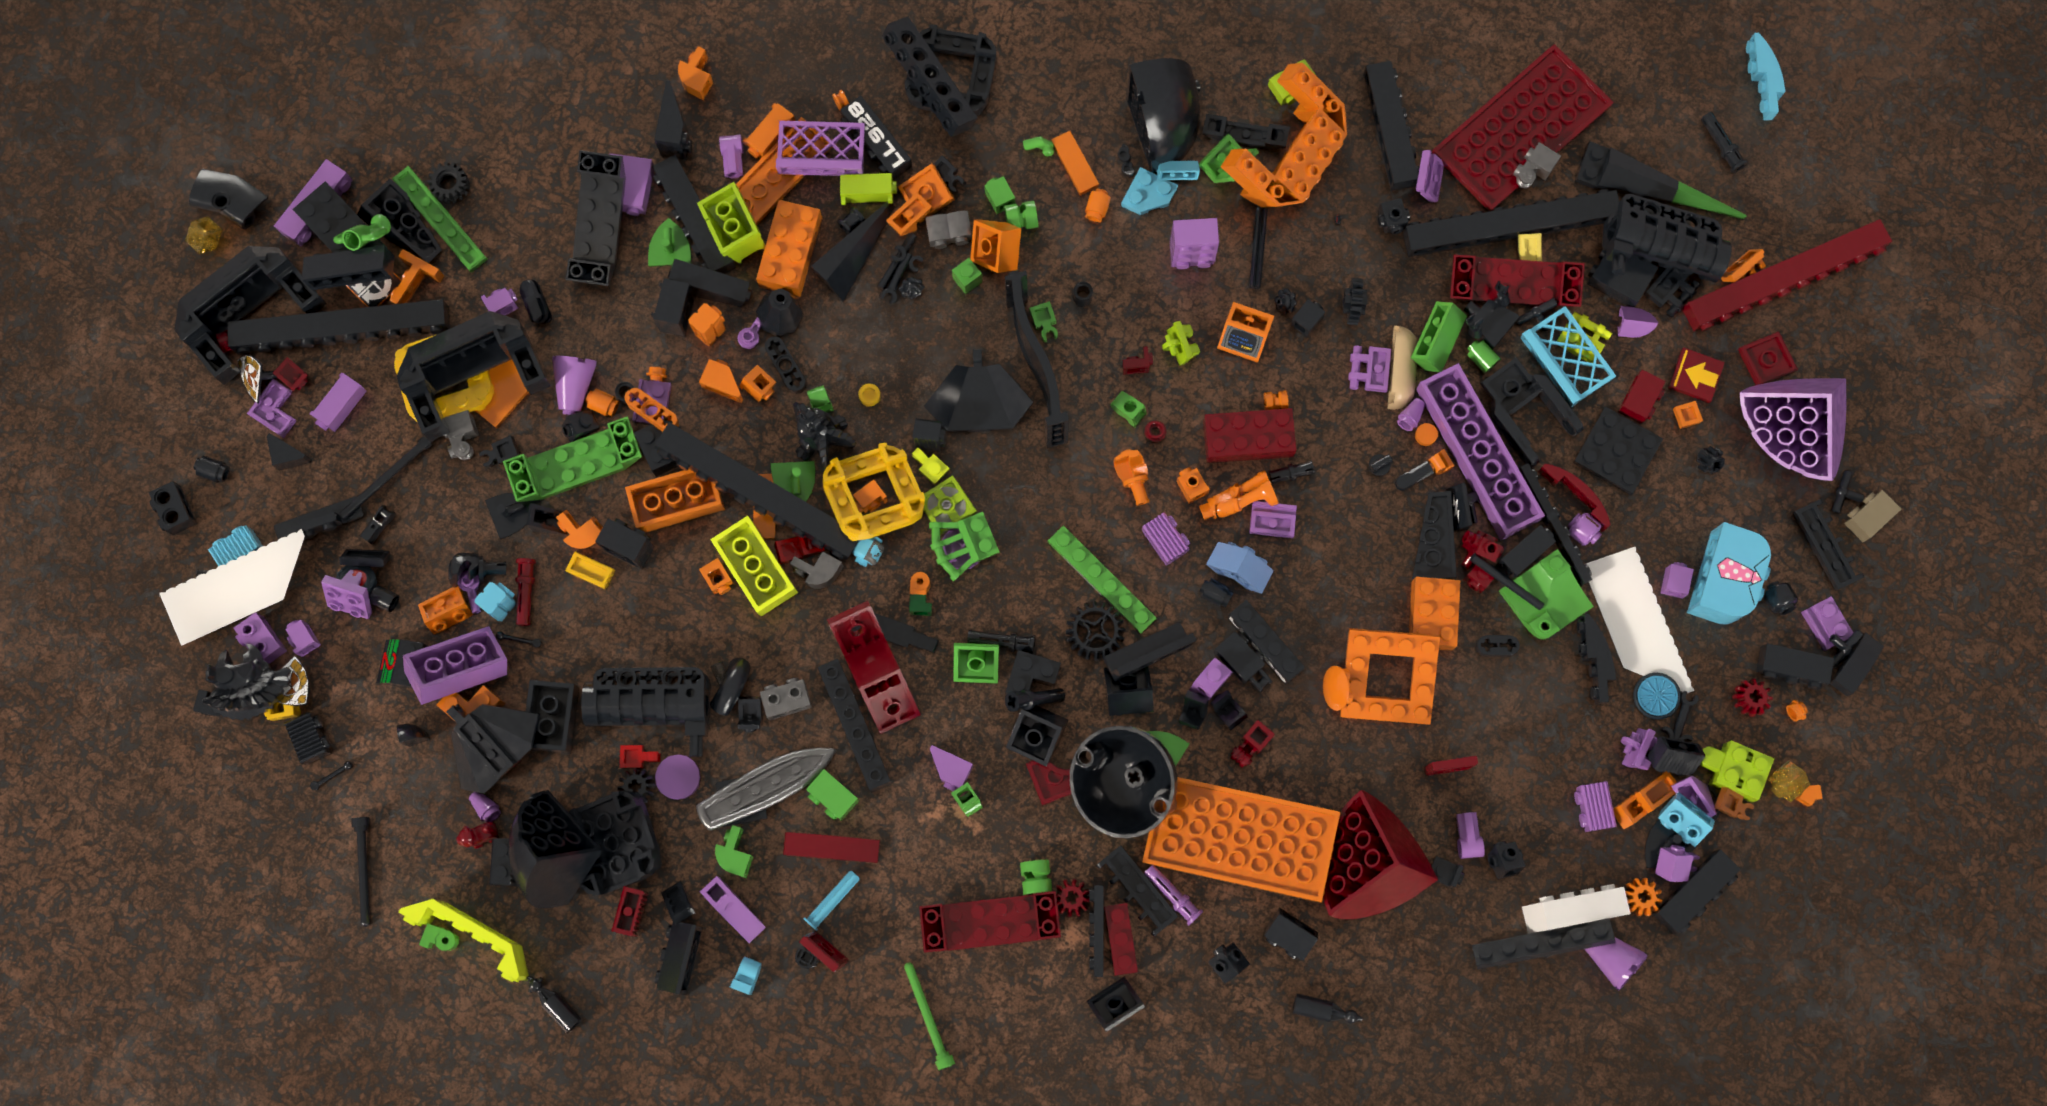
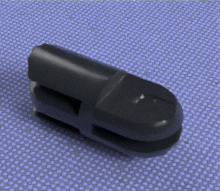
M532 279L524 280L520 284L519 290L531 322H551L552 314L540 285Z

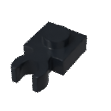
M943 155L934 163L946 184L949 182V188L953 192L958 193L959 191L955 188L956 182L960 181L962 184H966L962 177L955 176L959 170Z
M511 435L492 443V451L483 450L479 453L481 457L489 456V461L483 464L484 467L488 468L494 466L496 461H498V464L503 465L504 460L521 455L514 436Z

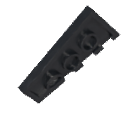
M1451 491L1428 493L1412 581L1415 577L1457 579Z
M1093 877V888H1089V902H1093V910H1089V924H1093V933H1089V947H1093L1094 956H1089V970H1094V977H1103L1104 885L1102 877Z

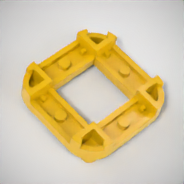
M428 338L407 344L396 351L394 363L396 374L408 348ZM488 370L467 379L469 388L436 398L444 418L467 410L469 412L476 410L480 412L486 408L494 393V386ZM402 392L407 412L417 422L408 399Z
M880 443L877 449L840 461L836 457L830 461V464L824 471V491L842 532L852 541L867 540L912 525L923 516L925 496L920 491L908 464L907 454L903 449L900 450L889 446L887 443ZM886 470L900 504L862 516V513L858 511L847 483Z

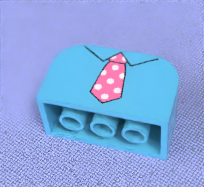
M1726 522L1712 530L1687 613L1718 624H1730L1752 612L1758 601H1761L1765 589L1762 586L1764 580L1768 579L1771 568L1768 567L1771 550L1765 538L1756 532Z

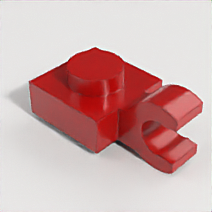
M620 745L619 768L644 769V762H661V753L644 752L643 745Z

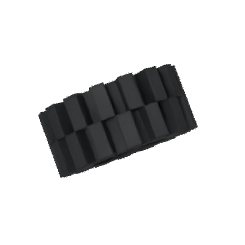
M444 162L445 166L439 163L437 164L438 169L433 167L431 170L434 173H429L428 177L430 180H428L429 189L439 201H445L446 204H450V201L457 203V198L461 201L464 199L462 197L463 194L467 196L468 192L466 189H470L468 184L470 181L459 165L457 166L453 162H451V165L448 162ZM448 176L455 177L456 185L448 190L442 188L441 182L444 178Z

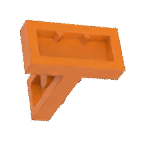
M402 249L398 257L404 264L410 266V269L404 272L401 283L393 289L390 301L392 304L408 303L425 275L440 283L444 278L443 273L433 265Z

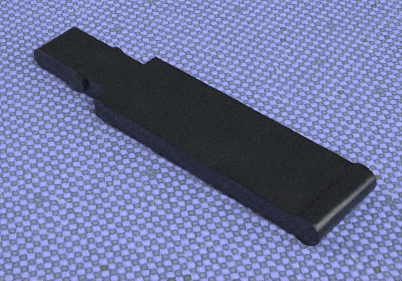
M874 613L887 642L907 649L909 645H912L917 649L935 653L939 640L928 637L923 633L914 632L915 627ZM857 625L852 629L857 631L861 626Z

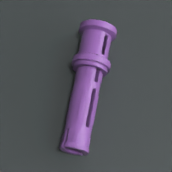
M1155 865L1150 866L1144 872V875L1173 904V910L1175 912L1178 911L1187 920L1186 924L1188 926L1203 913L1201 909L1198 910L1189 900L1190 897L1182 895Z

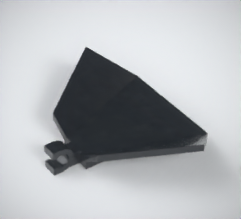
M974 349L973 367L955 365L924 407L938 422H942V427L947 432H985L1013 429L1032 406L1033 401L1000 364L982 366V349Z
M459 704L451 706L446 711L457 723L453 728L454 731L451 734L461 789L486 793L533 748L539 713L487 704L480 705L467 716Z

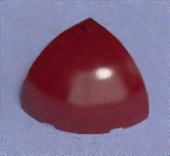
M1360 790L1343 807L1323 896L1329 916L1338 919H1358L1383 913L1407 902L1438 880L1415 838L1397 816L1381 801L1371 794Z

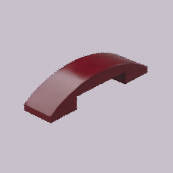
M1544 464L1538 473L1553 487L1560 481L1592 511L1590 515L1601 523V532L1611 525L1603 504L1581 479L1554 465Z

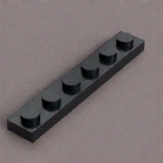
M1528 463L1521 466L1519 471L1545 515L1542 521L1546 528L1553 533L1558 550L1571 566L1570 569L1580 587L1588 584L1592 580V572L1589 566L1581 560L1579 548L1571 542L1568 528L1560 522L1558 510L1550 504L1547 490L1539 484L1536 470L1531 468Z
M1604 919L1472 945L1478 970L1615 943V936L1610 919Z

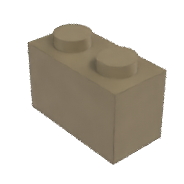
M1883 490L1876 494L1871 492L1864 498L1863 502L1865 504L1861 508L1856 506L1847 514L1849 519L1844 524L1862 542L1875 535L1901 510Z

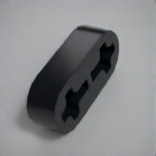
M1485 635L1478 639L1475 647L1481 656L1510 657L1518 652L1520 644L1518 639L1511 635ZM1485 640L1489 645H1495V647L1488 649V652L1485 651L1484 647H1481ZM1507 640L1510 641L1511 645H1514L1510 652L1506 647H1500V645L1506 644Z

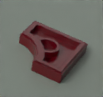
M1035 761L1026 763L1042 806L1071 795L1070 769L1059 768L1051 763V761H1049L1047 767Z

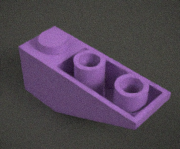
M716 876L700 891L709 903L748 943L766 928L722 878Z

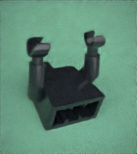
M1500 281L1494 287L1498 291L1496 299L1493 301L1488 300L1482 308L1471 300L1464 308V311L1470 315L1466 319L1469 336L1477 339L1479 342L1484 340L1492 350L1520 317L1506 308L1510 303L1508 294L1510 286H1504Z

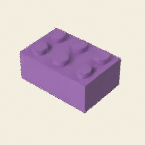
M1217 218L1173 221L1170 238L1171 267L1187 269L1189 266L1208 268L1214 265L1219 245Z

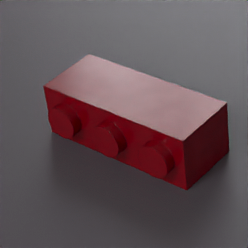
M1123 903L1104 906L1114 976L1137 973L1138 969L1128 905Z

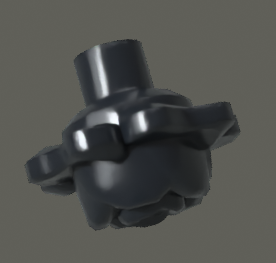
M913 276L904 279L899 287L902 297L914 299L921 296V292L925 288V285L922 284V279H916Z
M1288 288L1279 290L1278 296L1274 299L1276 309L1280 310L1283 315L1292 313L1295 305H1297L1296 294L1292 293Z

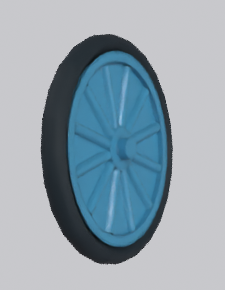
M1658 672L1649 673L1643 676L1635 685L1633 692L1634 702L1643 715L1652 719H1665L1677 711L1681 702V692L1678 684L1670 676Z

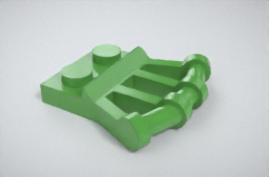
M983 512L958 522L929 523L932 538L930 547L936 553L938 558L936 559L937 564L941 565L949 573L950 579L953 582L972 564L1000 553ZM940 529H959V534L940 541ZM963 539L966 548L948 555L945 554L944 546ZM969 553L970 559L958 570L949 562Z

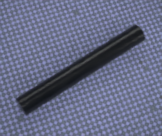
M909 233L902 244L907 253L917 238L913 233ZM898 251V253L896 254V257H898V258L900 257V252H899V251ZM901 261L891 262L877 285L880 289H886Z

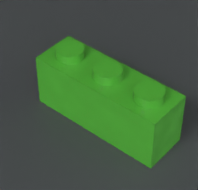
M1436 301L1411 359L1425 371L1442 372L1467 315L1454 303Z

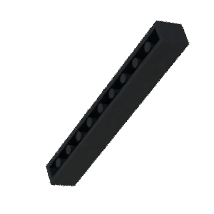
M1604 189L1591 195L1581 193L1573 198L1563 196L1550 202L1540 200L1532 205L1517 204L1509 209L1498 207L1491 212L1476 211L1467 216H1462V214L1453 215L1450 219L1434 218L1426 223L1412 222L1405 227L1403 232L1408 257L1513 240L1518 239L1519 234L1541 233L1542 235L1604 224L1609 215L1618 212L1619 198L1617 190L1609 191Z
M443 299L227 322L228 347L239 355H247L250 351L266 353L271 352V349L278 348L281 350H291L293 347L298 346L312 348L317 344L332 346L336 342L351 344L358 342L357 340L364 339L367 341H377L383 337L398 339L402 335L418 337L422 333L439 334L450 329L449 306Z
M668 422L655 444L654 449L657 450L656 453L662 458L675 460L677 462L676 465L685 471H688V469L696 473L695 476L704 482L711 481L716 484L715 488L723 493L728 491L735 495L734 499L738 502L754 506L753 510L760 515L765 516L767 514L771 516L773 522L777 525L790 527L793 529V534L800 538H804V536L812 540V545L819 549L826 548L831 551L830 555L838 560H847L858 540H850L842 532L838 521L670 422Z

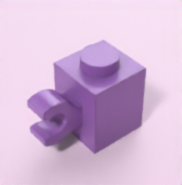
M1671 845V848H1661L1655 874L1670 882L1688 881L1690 871H1697V867L1693 866L1692 862L1695 859L1698 860L1700 856L1692 852L1688 853L1684 847L1678 845Z

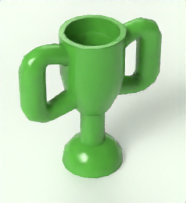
M377 214L371 219L370 226L362 224L353 226L336 235L333 240L334 243H344L348 249L355 251L366 246L370 241L377 240L388 234L391 225L384 215Z

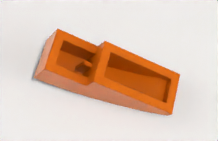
M1665 771L1613 808L1614 816L1623 829L1635 824L1646 814L1655 810L1676 794L1671 786L1677 783V781L1670 772Z

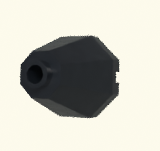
M780 288L763 296L756 310V315L759 318L762 330L780 337L787 332L792 333L796 331L803 317V312L797 297Z

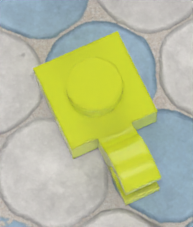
M918 447L912 453V457L922 465L919 472L934 485L950 470L934 454L928 458Z

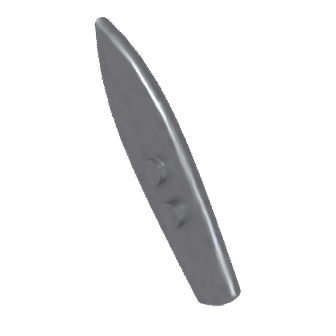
M819 747L793 751L754 768L699 803L696 808L700 821L708 830H713L783 801L810 784L829 764L836 753V749Z

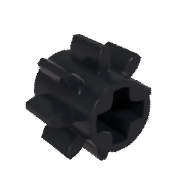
M1709 446L1708 448H1703L1697 455L1696 461L1700 464L1698 468L1704 473L1709 472L1710 474L1720 471L1725 463V459L1722 457L1724 452L1717 447Z

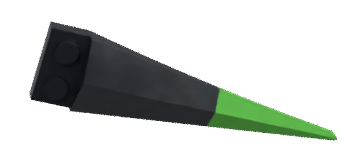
M1591 141L1586 145L1574 181L1596 190H1617V193L1633 194L1640 197L1681 204L1740 219L1747 217L1745 214L1612 147L1609 149Z

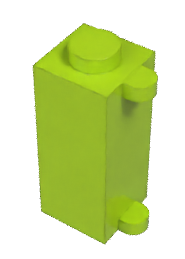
M892 173L840 175L841 205H846V203L887 201L888 204H893V194H897V181H893Z

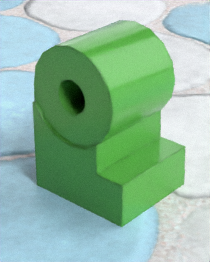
M824 385L807 391L812 408L816 407L827 413L834 411Z
M1123 391L1110 404L1112 409L1128 420V423L1133 427H1136L1147 414L1144 404Z
M968 782L951 793L967 817L983 808L979 798ZM968 791L964 796L959 797L963 792Z
M427 923L419 945L432 949L433 944H436L440 950L451 951L458 946L459 937L453 931Z

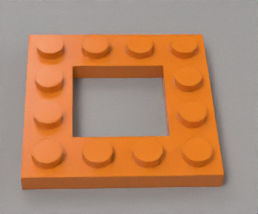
M1349 628L1345 668L1350 672L1349 682L1350 691L1353 693V701L1351 704H1346L1340 710V716L1343 718L1431 725L1440 636ZM1370 654L1414 657L1409 699L1366 696Z

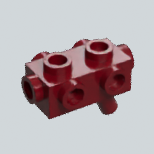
M1468 530L1463 536V544L1461 546L1468 550V555L1461 564L1465 568H1469L1473 563L1470 561V557L1474 553L1495 562L1502 555L1504 547L1497 544L1498 539L1479 530L1475 534Z

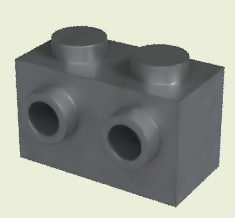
M792 678L787 680L785 685H769L764 688L765 691L760 692L765 713L769 720L812 708L806 683L803 679Z

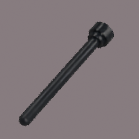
M370 817L351 818V828H354V832L357 834L360 918L363 927L370 925L366 831H368L370 826Z

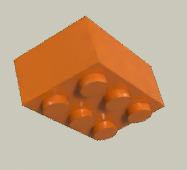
M1415 577L1411 582L1409 633L1439 635L1440 650L1452 651L1457 647L1460 580Z

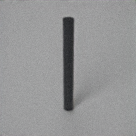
M1476 553L1470 557L1471 562L1536 609L1541 610L1544 603Z

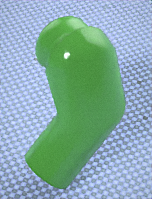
M1043 137L1023 140V146L1026 151L1039 148L1043 150L1045 156H1052L1054 154V144Z

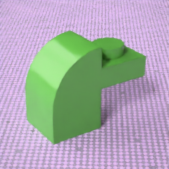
M732 825L731 830L727 829L724 836L725 847L716 844L715 856L717 862L724 870L747 878L753 856L737 851L744 829Z

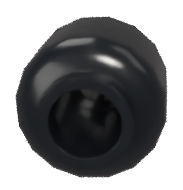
M1779 581L1769 584L1764 594V600L1772 613L1783 616L1791 613L1797 607L1798 597L1791 585L1786 582L1779 583Z

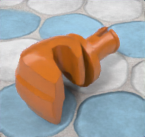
M1126 449L1114 458V467L1118 477L1123 482V486L1131 488L1136 506H1141L1150 502L1144 487V483L1148 480L1147 465L1144 463L1143 456L1138 450Z

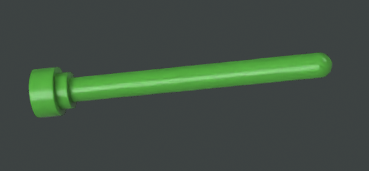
M908 962L904 968L938 1055L936 1056L937 1061L935 1063L939 1071L954 1065L955 1061L953 1056L946 1052L914 966Z

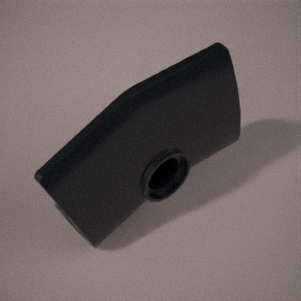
M202 169L191 189L189 205L198 209L219 212L222 216L245 230L255 220L253 211L267 200L268 196L239 176ZM227 201L226 205L221 207L222 203Z

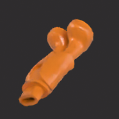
M1263 470L1243 484L1235 483L1227 490L1207 499L1208 502L1200 505L1199 508L1204 520L1213 516L1214 519H1217L1216 515L1218 517H1227L1235 514L1257 500H1265L1270 506H1275L1279 503L1267 473Z

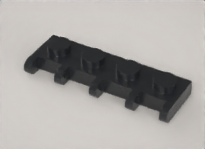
M1819 499L1794 511L1793 515L1835 591L1864 578L1863 573L1855 575L1849 562L1855 559L1853 555L1848 558L1845 557L1838 544L1844 539L1842 536L1835 539L1827 525L1833 519L1831 516L1824 519L1817 507L1823 503L1822 499Z
M1121 845L1096 865L1100 869L1106 864L1115 875L1109 881L1112 885L1119 880L1130 893L1123 900L1127 903L1130 899L1134 898L1144 910L1138 917L1141 921L1148 915L1157 928L1151 933L1153 937L1178 917Z

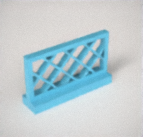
M1566 306L1521 335V340L1570 408L1616 377ZM1563 313L1569 320L1568 328L1555 326L1556 318ZM1541 328L1551 329L1550 340L1540 339L1536 331ZM1554 330L1567 332L1565 343L1552 341ZM1570 332L1581 336L1580 345L1568 344ZM1551 344L1564 346L1562 358L1555 357L1550 353ZM1567 347L1580 349L1578 360L1565 358ZM1582 350L1591 351L1594 354L1593 363L1580 361ZM1564 362L1577 364L1575 375L1566 374L1563 371ZM1579 365L1592 367L1590 378L1578 376ZM1595 367L1605 369L1609 376L1603 380L1593 379ZM1576 381H1589L1588 390L1580 394L1575 387Z

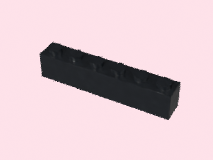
M1391 61L1366 65L1363 75L1390 189L1393 191L1415 187L1420 167L1419 165L1416 166L1415 163L1416 149L1414 146H1411L1410 126L1406 125L1405 121L1407 119L1406 108L1402 107L1401 104L1402 91L1400 87L1397 88L1396 84L1398 79L1397 70L1392 67Z
M676 155L652 166L655 174L652 176L656 184L663 186L665 191L662 194L667 204L672 202L675 208L671 210L677 222L681 220L684 224V227L681 229L685 237L692 239L694 244L691 247L696 257L701 255L704 261L701 263V266L723 274L736 269L734 260L728 256L724 257L720 253L697 203L701 200Z

